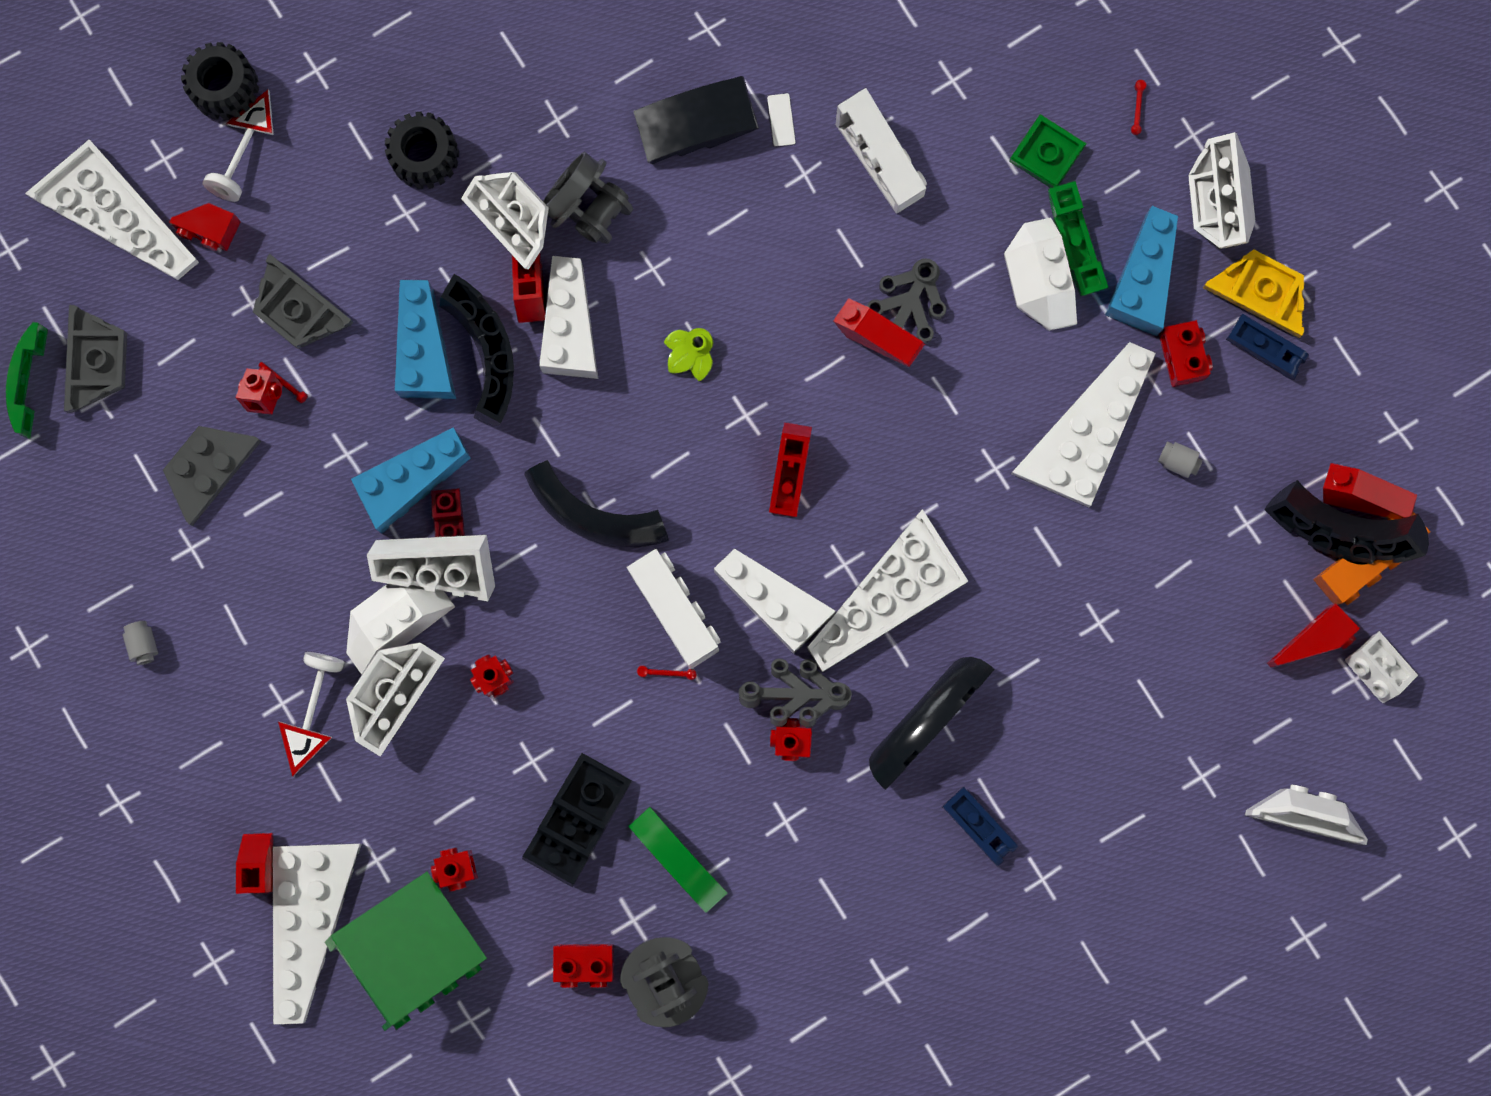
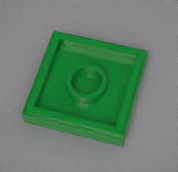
M1040 114L1010 157L1009 162L1046 186L1053 188L1060 185L1087 143Z

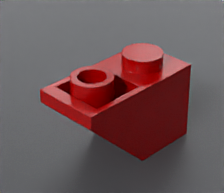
M207 203L171 217L169 223L177 230L176 234L184 239L191 241L194 237L201 240V245L208 249L217 251L220 248L228 251L241 221L234 213Z
M273 833L243 834L236 861V894L273 892Z

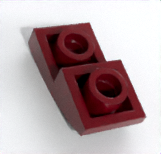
M460 488L431 491L435 537L465 536Z

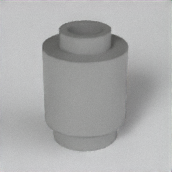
M1167 441L1158 462L1164 465L1163 468L1189 478L1190 474L1196 476L1203 460L1198 458L1200 452L1177 442L1172 444Z
M138 621L124 626L125 633L122 636L130 662H136L137 665L153 662L154 656L159 653L152 629L148 627L147 622Z

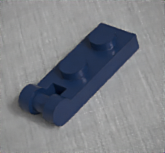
M1244 314L1238 318L1226 338L1227 341L1280 371L1283 376L1291 380H1295L1299 373L1298 368L1300 364L1305 363L1309 357V354L1302 348ZM1285 353L1291 357L1289 362L1282 360Z
M962 787L942 806L997 867L1004 861L1002 859L1009 852L1013 853L1018 848L1013 839L965 787ZM998 837L1002 843L994 850L989 843Z

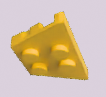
M1254 249L1239 261L1227 267L1223 272L1208 280L1203 286L1209 292L1297 338H1300L1304 333V327H1302L1304 275Z

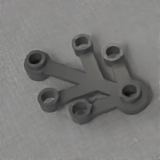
M920 259L913 265L912 271L893 277L889 275L882 277L879 289L884 294L893 293L898 286L913 283L907 293L881 301L871 300L867 307L870 308L872 305L879 306L880 311L878 313L880 315L885 311L901 307L893 323L902 329L912 312L918 329L916 337L925 344L929 343L933 338L934 332L928 325L919 296L925 288L931 303L929 315L933 319L944 317L946 305L941 302L935 284L940 274L938 265L931 259ZM927 269L930 272V276L923 277L920 271ZM890 281L893 287L886 289L883 287V282ZM940 306L943 312L935 314L932 308ZM927 330L930 333V337L924 339L920 336V332Z
M776 659L772 662L771 674L775 678L784 681L791 688H761L755 682H746L739 689V702L746 708H755L762 700H791L783 707H774L770 712L771 723L778 727L785 725L788 718L809 701H820L813 708H803L799 714L800 724L804 727H812L816 724L817 719L830 708L833 710L845 708L850 703L852 696L851 690L847 685L840 682L831 683L817 671L816 662L810 659L801 662L800 675L805 679L813 681L820 689H810L788 670V663L784 659ZM777 667H782V668H784V669H783V670H777V669H775V668H777ZM805 668H812L813 670H811V671H806V670H804V669H805ZM780 714V715H782V716H784V717H783V718H776V717H774V716ZM810 715V716H812L813 718H811V719H806V718H804V716Z

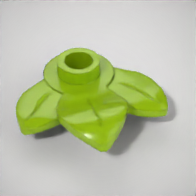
M695 328L690 332L684 330L671 332L664 340L665 345L673 350L668 358V371L670 373H682L690 369L698 381L703 380L710 372L713 364L710 354L713 347L712 335L703 328ZM696 337L703 339V345L699 348L694 344Z

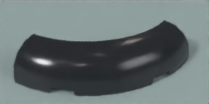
M454 274L440 297L439 307L450 313L464 326L472 337L481 358L484 376L483 392L476 407L474 418L492 426H499L507 412L513 388L514 362L510 341L496 311H493L482 294L467 281Z
M548 460L529 468L524 474L532 492L545 510L558 523L582 538L613 547H646L669 541L659 510L635 515H622L593 508L573 496L563 486Z
M1298 480L1282 489L1264 509L1289 533L1294 531L1309 541L1308 545L1339 558L1363 563H1374L1375 560H1392L1393 563H1399L1423 557L1428 551V532L1419 514L1394 520H1373L1356 517L1325 504L1312 495Z
M963 657L955 661L877 746L869 758V766L873 777L882 788L886 790L964 706L965 702L995 670L991 665L982 659L974 657Z

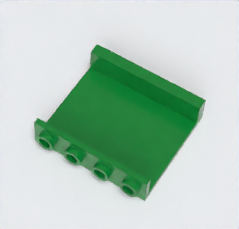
M425 872L332 934L324 942L330 952L335 949L339 951L386 1020V1023L381 1026L384 1031L392 1026L395 1030L401 1028L411 1020L408 1016L416 1009L420 1013L425 1011L435 1003L432 999L440 992L444 996L449 994L459 986L456 982L464 975L467 980L482 970L480 964L487 959L428 872Z

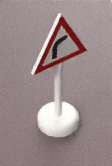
M269 90L260 95L255 103H250L248 105L250 109L247 112L242 110L239 112L240 117H233L226 123L228 126L247 130L225 175L210 173L203 180L204 187L219 198L232 202L239 201L242 190L231 177L253 132L274 135Z
M305 652L304 663L307 666L318 669L303 728L278 722L292 777L332 738L331 736L310 731L324 673L325 671L340 672L345 663L341 659L320 653Z

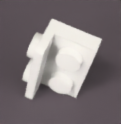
M1380 631L1370 637L1356 652L1345 659L1346 663L1382 703L1399 695L1418 676Z

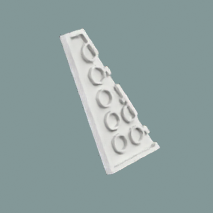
M90 140L85 142L25 193L30 198L176 280H179L199 263Z
M1129 342L1011 474L1090 507L1155 353Z
M923 509L807 647L822 672L968 582Z
M362 844L273 847V1024H299L306 1022L316 990V983L326 959L325 955L328 947L324 942L334 933L345 899L344 895L349 880L352 877L355 860Z

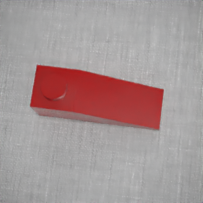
M541 251L529 269H525L512 255L513 300L518 323L543 321L546 314Z
M849 298L833 320L846 338L907 367L911 366L925 345L922 340L871 308Z
M784 422L769 513L797 517L812 427Z
M1330 463L1323 486V502L1325 504L1392 519L1412 516L1417 500V494L1363 470Z
M1336 603L1329 605L1267 664L1271 668L1340 647L1344 650L1356 640L1354 634L1360 628Z

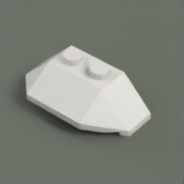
M1234 132L1208 139L1204 150L1189 173L1194 229L1221 249L1248 243L1255 224L1250 167L1238 135Z
M515 172L475 176L461 199L525 269H529L544 245L549 207Z
M1052 218L1024 223L1004 253L1016 306L1029 317L1042 324L1048 331L1074 326L1077 324L1075 289L1062 236Z
M386 584L351 610L346 653L359 672L363 674L378 650L407 644L455 608V605L442 590L431 592L424 590V587L414 585L404 587Z
M420 642L378 650L346 698L355 741L381 756L445 658Z
M1291 785L1290 789L1276 791L1248 808L1245 816L1358 845H1367L1368 839L1345 803L1336 801L1337 796L1333 794L1319 792V796L1308 794V788Z

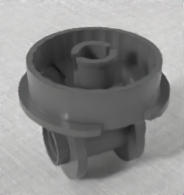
M585 151L582 152L552 186L543 202L549 207L548 216L552 219L550 225L553 228H557L570 217L576 223V230L589 241L594 243L600 241L609 244L612 240L611 234L607 231L612 223L611 219H615L619 212L630 215L633 207L628 201V195L621 188L611 182L605 184L599 179L607 163L604 159L596 161ZM589 187L597 196L587 210L582 212L577 207L582 201L580 197Z
M671 937L650 939L636 947L626 959L622 968L620 982L622 988L627 989L629 999L638 1010L637 1016L642 1022L656 1027L676 1026L693 1017L703 1005L709 983L706 976L702 975L697 960L691 954L692 949L686 942Z

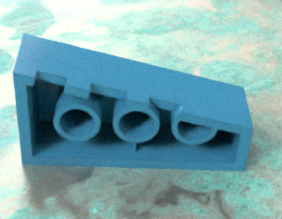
M1151 206L1145 215L1105 316L1158 336L1162 331L1177 229V215Z
M400 280L395 392L400 398L456 399L435 294L428 280Z
M453 427L351 480L375 529L383 534L390 528L391 524L398 518L403 517L419 500L424 499L431 493L432 489L439 483L444 482L471 458L458 432Z

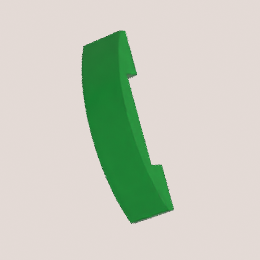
M1076 181L1048 189L1054 222L1062 236L1071 276L1080 296L1108 289L1101 262L1097 261L1082 213L1084 207Z
M32 322L20 338L9 364L6 381L8 416L14 432L24 438H31L35 413L34 410L25 406L33 355L44 356L48 329L37 322Z
M651 807L628 826L706 913L727 894L725 889L702 866Z

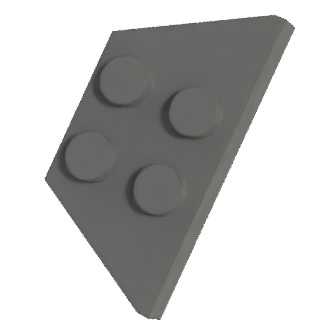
M271 254L267 256V267L264 278H261L259 285L260 293L255 301L253 313L294 347L299 349L345 329L354 323Z
M69 305L64 400V411L67 413L80 410L125 388L127 332L81 310L75 305Z
M198 426L165 466L163 472L189 525L193 526L261 443L257 437Z

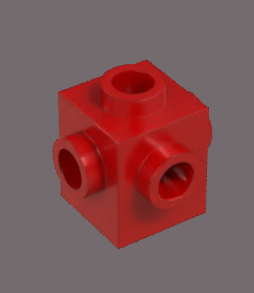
M246 368L243 379L239 382L235 398L247 412L272 415L277 400L281 397L283 385L277 379L274 372L269 369L259 368L257 370Z
M490 654L478 659L475 662L476 667L471 669L474 677L470 678V681L478 694L483 692L488 697L493 695L496 698L509 690L508 686L514 683L510 677L514 673L506 659L501 661L496 655L491 658ZM493 670L495 672L494 679L486 680L485 673Z
M788 718L785 725L776 726V730H771L770 747H775V755L782 756V760L797 761L799 757H810L812 727L802 726L798 718ZM792 737L795 741H789L787 738Z
M456 847L440 851L441 857L433 859L435 864L431 866L433 880L435 883L439 882L440 888L448 886L449 892L466 888V881L478 878L472 850L458 853ZM452 865L456 868L455 874H452L450 871Z

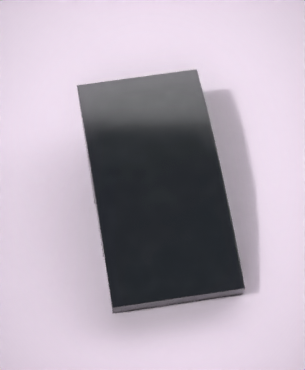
M743 76L685 91L633 111L647 161L650 164H655L674 155L684 156L703 147L711 149L759 129Z
M581 753L554 798L550 809L539 825L537 833L523 854L522 859L573 887L632 780Z

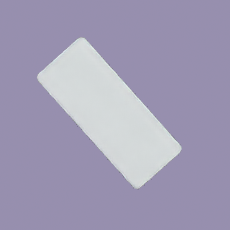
M789 94L768 96L774 146L795 144Z

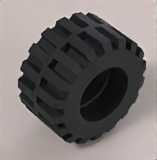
M217 42L216 46H213L212 43L205 44L206 48L202 50L198 47L195 49L196 54L194 56L189 55L187 57L189 64H183L182 71L185 75H181V81L185 85L183 86L185 93L205 116L210 115L215 120H218L220 116L223 120H230L231 115L235 118L240 117L239 112L242 110L247 112L250 109L248 104L250 102L255 103L257 99L254 93L259 92V86L257 85L259 81L255 70L239 49L236 50L231 44H228L226 47L223 42ZM223 72L233 73L230 83L225 88L218 91L208 90L210 81L216 75Z
M422 111L415 112L416 116L411 117L410 113L404 115V121L401 122L397 119L394 122L396 125L395 129L390 127L387 133L390 138H385L386 157L397 177L401 181L404 180L406 185L411 187L415 184L417 189H423L424 185H427L429 189L435 188L434 183L444 184V177L448 176L451 178L454 174L452 168H457L458 166L456 159L459 157L457 142L448 124L445 125L444 120L440 117L435 119L434 114L427 112L426 116H423ZM420 140H431L437 143L434 155L428 160L415 162L407 158L408 151L414 143Z

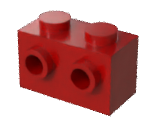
M1197 320L1167 326L1159 333V338L1172 387L1204 381L1211 375L1210 371L1213 369L1210 355L1205 353L1203 346L1206 342L1205 333L1202 327L1199 328Z
M556 944L553 946V982H560V987H578V982H590V987H607V982L614 980V944Z

